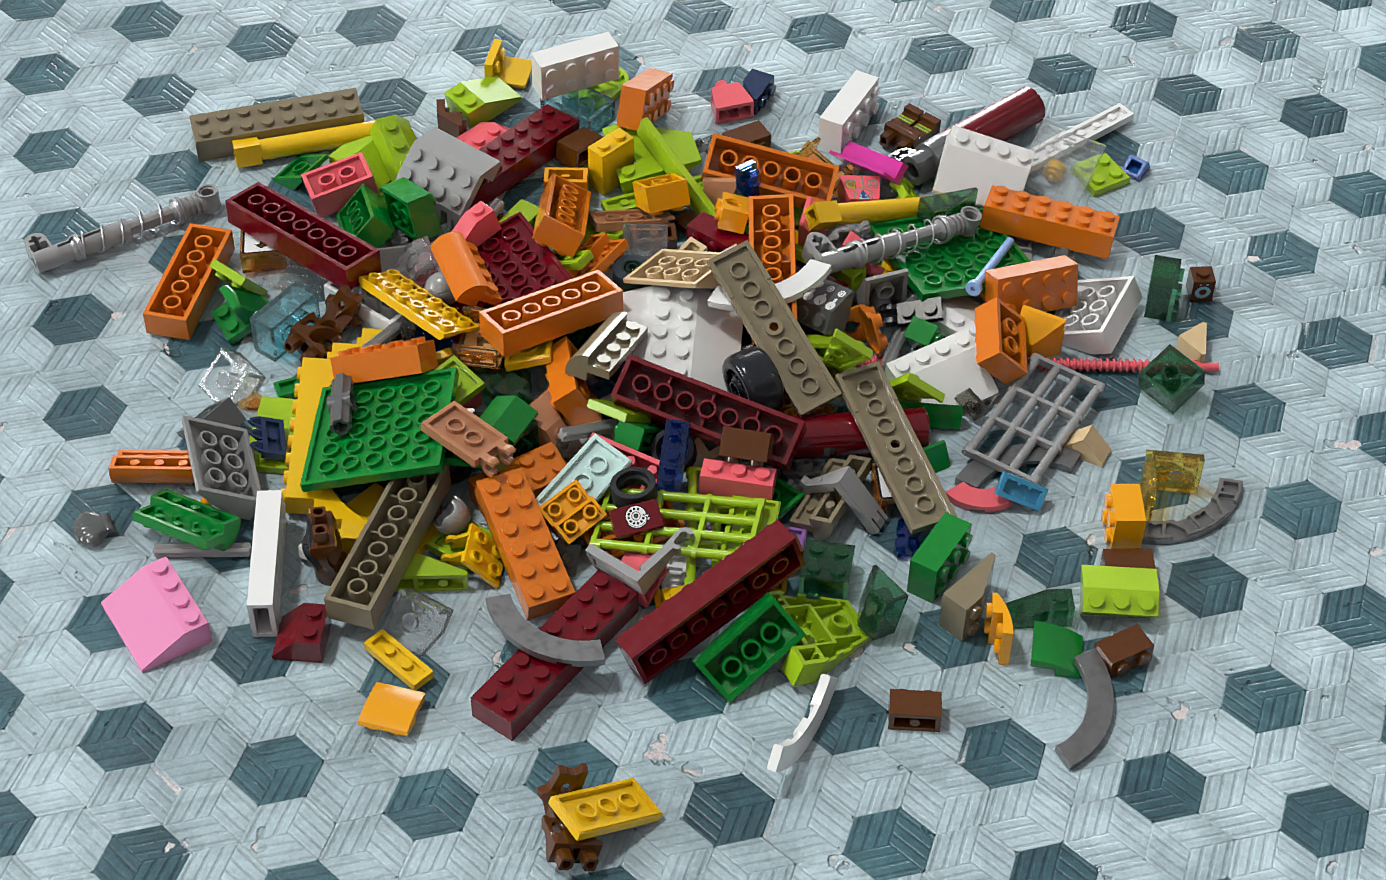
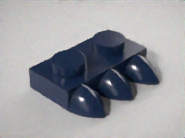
M261 416L248 419L249 424L256 428L249 431V434L257 440L252 442L250 447L260 453L261 458L284 461L286 458L284 420Z

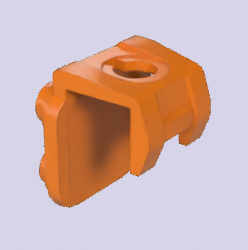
M859 304L851 307L847 322H859L860 326H857L851 333L846 331L844 333L858 341L866 340L869 348L873 350L875 355L882 354V351L888 347V341L885 334L880 332V327L883 326L881 315L879 313L876 314L873 306L869 307L868 305Z

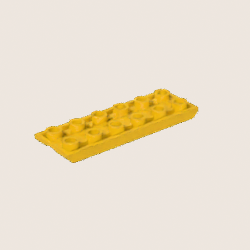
M389 269L387 272L369 273V275L359 277L360 286L439 340L450 338L462 332L469 334L480 330V326L469 317H465L455 308L445 304L442 299L433 296L427 289L421 288L413 280L400 274L398 270Z

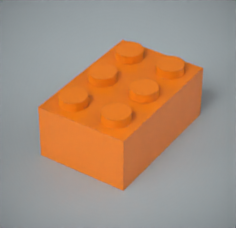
M997 297L976 307L974 323L976 328L977 364L1004 384H1008L1028 374L1025 318Z

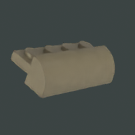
M627 312L611 314L567 362L565 374L587 380L593 374L609 380L628 358L629 354L647 336L648 327L637 322L627 321Z
M849 455L847 460L830 457L820 476L850 466L863 483L872 469L871 458ZM837 490L806 494L790 519V526L812 532L814 540L827 539L847 510L848 504Z

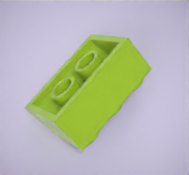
M391 115L376 119L369 132L391 182H393L413 142L417 138L409 120L397 115Z
M1081 565L1079 615L1145 619L1159 617L1160 591L1157 569Z

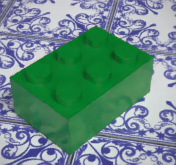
M405 177L381 186L393 227L418 243L442 233L440 228L442 221L439 214L436 213L434 207L436 200L432 193Z
M947 512L943 514L910 559L907 592L932 604L938 596H943L949 580L956 578L959 566L965 564L969 559L971 551L968 550V547L973 538V535L970 534L971 523Z

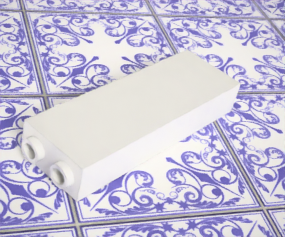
M282 490L257 491L247 596V610L253 637H275L279 630L287 528Z

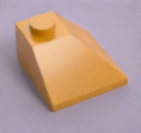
M1023 305L1020 315L1025 318L1027 357L1030 358L1033 353L1042 355L1045 358L1060 355L1066 319Z

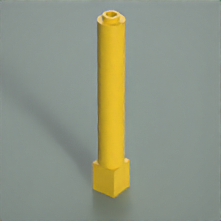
M375 120L259 140L257 136L232 140L237 168L263 164V160L339 148L343 144L370 136L369 131Z
M945 195L837 203V200L814 202L804 212L809 231L831 229L838 225L860 224L865 220L872 223L949 212L951 210V202Z

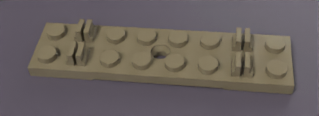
M746 240L707 261L709 269L757 347L763 349L775 364L783 383L784 392L799 417L802 418L841 397L842 392L749 241ZM771 324L778 325V329L776 331H772L769 328V326Z
M874 362L836 374L835 381L911 535L934 528L945 512L957 517L880 362ZM891 443L899 444V447L893 448Z

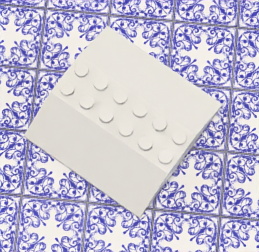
M652 285L623 292V312L628 313L627 321L637 322L648 327L647 336L631 355L727 391L722 373L723 362L728 356L741 351L743 323L736 311L709 307L707 300L712 293L700 288ZM611 393L602 399L612 400L610 397Z

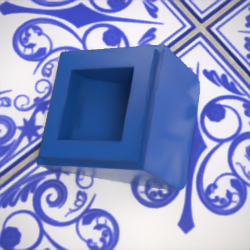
M1130 154L1122 170L1130 178L1140 181L1149 171L1150 164Z

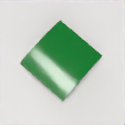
M1034 621L1030 666L1055 669V676L1080 679L1081 675L1073 660L1074 657L1082 654L1083 636L1058 625Z

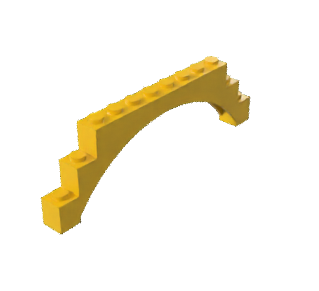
M362 328V336L357 337L356 344L333 343L332 352H327V359L303 357L302 367H297V380H300V383H295L294 396L298 397V400H293L292 414L296 415L295 418L291 417L290 431L293 432V435L288 436V449H291V453L286 452L285 466L289 467V470H284L283 485H287L286 489L282 488L285 513L307 514L311 513L310 509L313 507L324 506L326 511H331L336 519L342 539V551L345 553H350L367 520L362 519L350 510L331 488L303 492L300 483L322 388L332 386V380L334 379L330 358L338 356V351L359 346L362 348L363 344L383 329Z

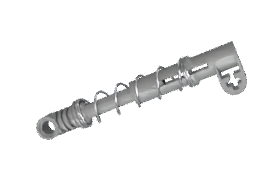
M213 184L202 185L194 194L184 198H170L169 206L162 208L160 203H158L159 210L145 215L139 210L140 217L129 221L120 217V221L106 226L100 224V228L87 233L81 231V235L77 236L74 234L68 236L67 240L55 245H51L44 234H30L24 239L29 261L36 272L40 274L72 261L80 262L86 260V256L94 253L103 254L105 249L115 245L122 247L124 242L131 240L133 237L141 240L143 232L152 229L159 233L165 223L171 222L178 226L187 222L191 216L199 215L201 212L204 214H214L221 209L218 188ZM160 225H161L159 231H156L155 229H153L154 227H157V226H160ZM141 233L140 238H137L134 235Z
M965 206L961 209L960 213L947 217L938 215L933 218L932 222L926 219L924 227L916 229L913 224H909L907 232L901 233L894 228L891 233L882 236L877 233L874 238L863 240L862 238L858 241L852 240L846 243L844 247L837 249L824 234L811 232L806 238L802 257L806 263L812 259L831 265L832 271L830 274L849 268L861 269L866 263L877 264L883 258L894 259L899 253H913L916 247L927 249L933 242L944 244L951 241L953 237L960 235L972 237L977 231L982 213L975 207ZM926 221H929L931 225L925 226ZM913 226L914 230L909 231V227ZM931 241L926 247L918 246V244ZM915 246L912 251L904 252L906 248Z

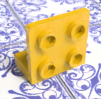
M494 39L484 63L485 78L498 76L509 87L525 89L532 72L531 60L505 56L506 50L503 49L502 40Z

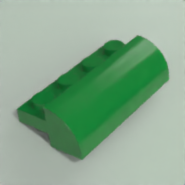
M168 489L151 495L150 505L133 511V521L143 524L146 528L158 530L163 535L178 538L181 542L198 546L201 550H211L212 548L220 551L227 550L235 541L241 523V517Z

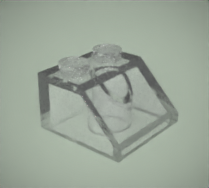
M428 236L407 244L394 267V270H398L400 274L413 280L421 288L425 287V283L431 275L442 272L430 249L431 243Z
M221 348L198 386L214 402L230 397L234 404L239 406L255 397L266 377L240 352Z
M399 589L383 629L406 649L419 656H424L445 633L454 610L415 589Z

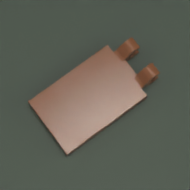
M641 209L588 212V220L596 232L631 230V226L666 224L670 223L669 220H675L673 214H670L669 210H664L663 214L651 216V214Z
M456 401L451 402L421 423V431L474 468L480 464L489 477H493L499 471L495 468L500 463L496 458L497 455L505 465L515 461V458L511 455L516 452V449L508 444V437Z

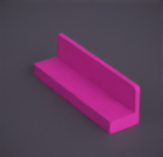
M851 141L847 142L842 154L832 150L829 152L843 163L875 176H880V178L899 185L908 168V165L904 162Z

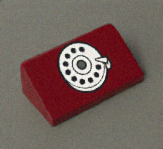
M656 499L609 511L610 522L617 540L664 528Z

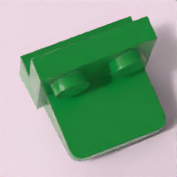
M223 285L219 288L227 302L212 311L211 314L231 345L249 333L256 337L273 325L271 320L275 318L276 306L264 296L230 285Z

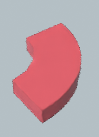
M962 482L945 492L952 504L969 511L970 509L984 510V513L997 512L1011 507L1013 503L1009 499L996 495L994 493L996 486L990 489H978Z

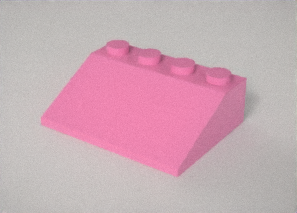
M167 557L143 566L101 602V606L142 673L212 642L208 621Z

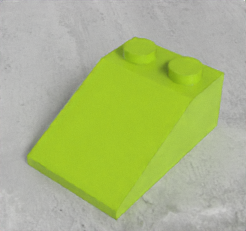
M498 76L460 82L444 92L450 112H462V118L467 120V127L469 129L481 122L490 121L522 100V97Z

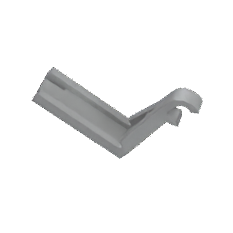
M850 466L813 479H809L804 475L800 481L801 486L796 485L792 479H789L787 484L804 494L837 490L870 535L877 534L888 518Z
M683 527L678 529L656 553L639 567L640 571L635 570L592 543L585 549V552L592 565L644 595L674 554H682L681 547L677 544L684 537H689L691 540L696 538L690 528Z

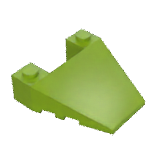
M616 124L602 128L604 137L618 128L634 137L635 164L616 169L623 194L634 192L633 181L667 174L637 135V131L619 127ZM655 127L688 171L702 163L691 132Z
M783 591L769 592L806 634L796 645L791 647L781 667L792 686L815 683L820 679L822 673L827 674L873 637L849 600L820 596L818 600L807 599L805 594H797L796 597L784 596Z

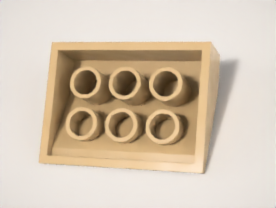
M661 249L623 278V281L630 284L716 288L720 285L709 269L707 261L721 253Z

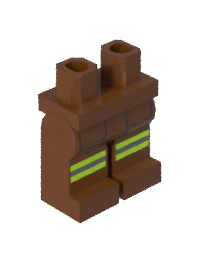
M908 103L904 106V111L899 116L885 123L884 132L880 135L879 143L884 147L893 145L895 146V151L901 148H912L914 150L920 143L940 133L941 120L927 112L924 113L920 108Z

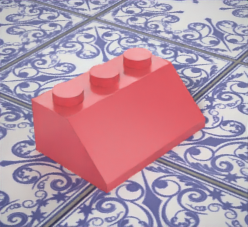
M362 152L301 174L313 207L320 217L329 216L340 211L362 184H365L379 194L373 175Z
M704 458L700 473L699 494H713L726 497L737 495L772 500L778 469Z

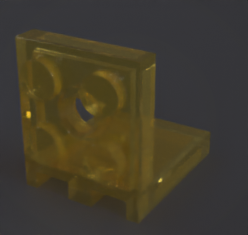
M1146 449V460L1143 462L1140 488L1147 521H1151L1156 490L1197 494L1205 462L1203 454Z

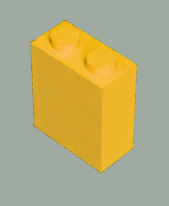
M618 128L588 146L589 186L602 196L620 186L616 169L634 164V137Z

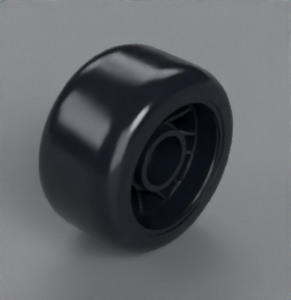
M751 346L728 356L724 360L722 373L728 392L777 411L783 407L785 392L781 377L775 364L763 349Z

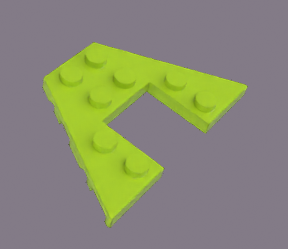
M836 328L822 361L835 381L836 374L855 369V365L870 360L873 350L865 346L863 342L853 339ZM907 373L889 380L898 401L920 403L922 399H935L939 403L944 401V393L919 379V376L916 374Z

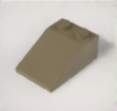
M992 552L943 593L939 626L961 642L969 635L973 636L980 627L979 623L992 582L995 554Z

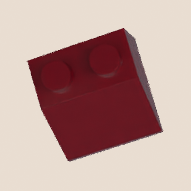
M303 603L282 616L272 659L323 663L332 625L331 619L327 616L325 604Z

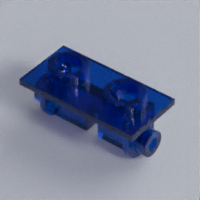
M903 517L898 520L896 533L898 538L895 539L893 551L898 559H903L905 556L913 557L920 547L919 536L922 533L919 532L911 535Z

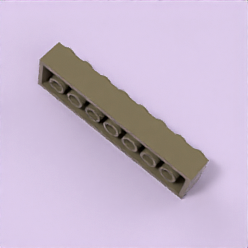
M356 88L189 116L199 162L234 156L232 140L256 136L259 140L364 122V113Z
M444 464L443 471L439 473L389 480L324 598L328 618L373 630L376 628L452 485L449 465Z

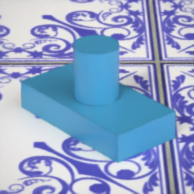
M1003 471L994 493L1040 511L1049 489Z

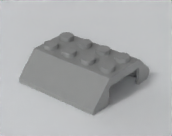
M433 127L413 142L395 180L405 177L432 193L436 200L434 207L436 213L441 218L442 224L447 222L448 227L453 230L462 215L469 210L484 178L493 182L502 162L437 127Z

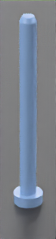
M1008 237L979 275L966 284V291L969 295L977 296L980 294L982 284L985 282V270L995 269L1014 244L1013 238Z

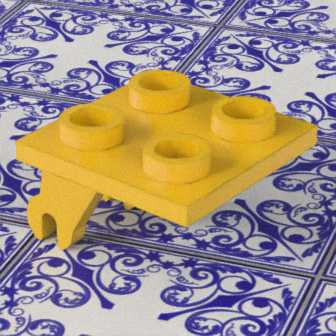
M474 523L469 525L468 532L456 536L448 535L446 537L445 544L452 542L450 548L465 547V550L454 554H443L441 562L447 561L446 563L452 566H466L495 589L499 587L504 564L492 537Z

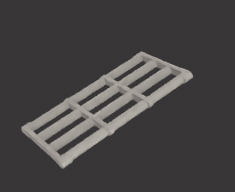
M1033 353L1028 359V374L1016 379L1013 384L1009 385L1007 393L993 412L987 415L985 423L961 452L964 456L1001 473L1005 471L1039 484L1042 480V475L1056 455L1062 452L1063 445L1077 425L1083 422L1084 415L1096 398L1104 392L1106 385L1049 360L1042 355ZM1038 365L1050 369L1034 393L1022 389V386ZM1059 374L1071 379L1055 403L1042 398ZM1079 383L1092 389L1074 413L1063 408V406ZM1015 396L1028 401L1012 423L1000 418ZM1037 405L1048 410V412L1032 433L1021 428V426ZM1059 415L1069 420V422L1053 443L1042 436L1055 417ZM995 425L1006 432L989 456L976 451ZM1015 435L1027 440L1010 466L997 461ZM1035 445L1047 449L1048 452L1030 476L1019 471L1018 469Z

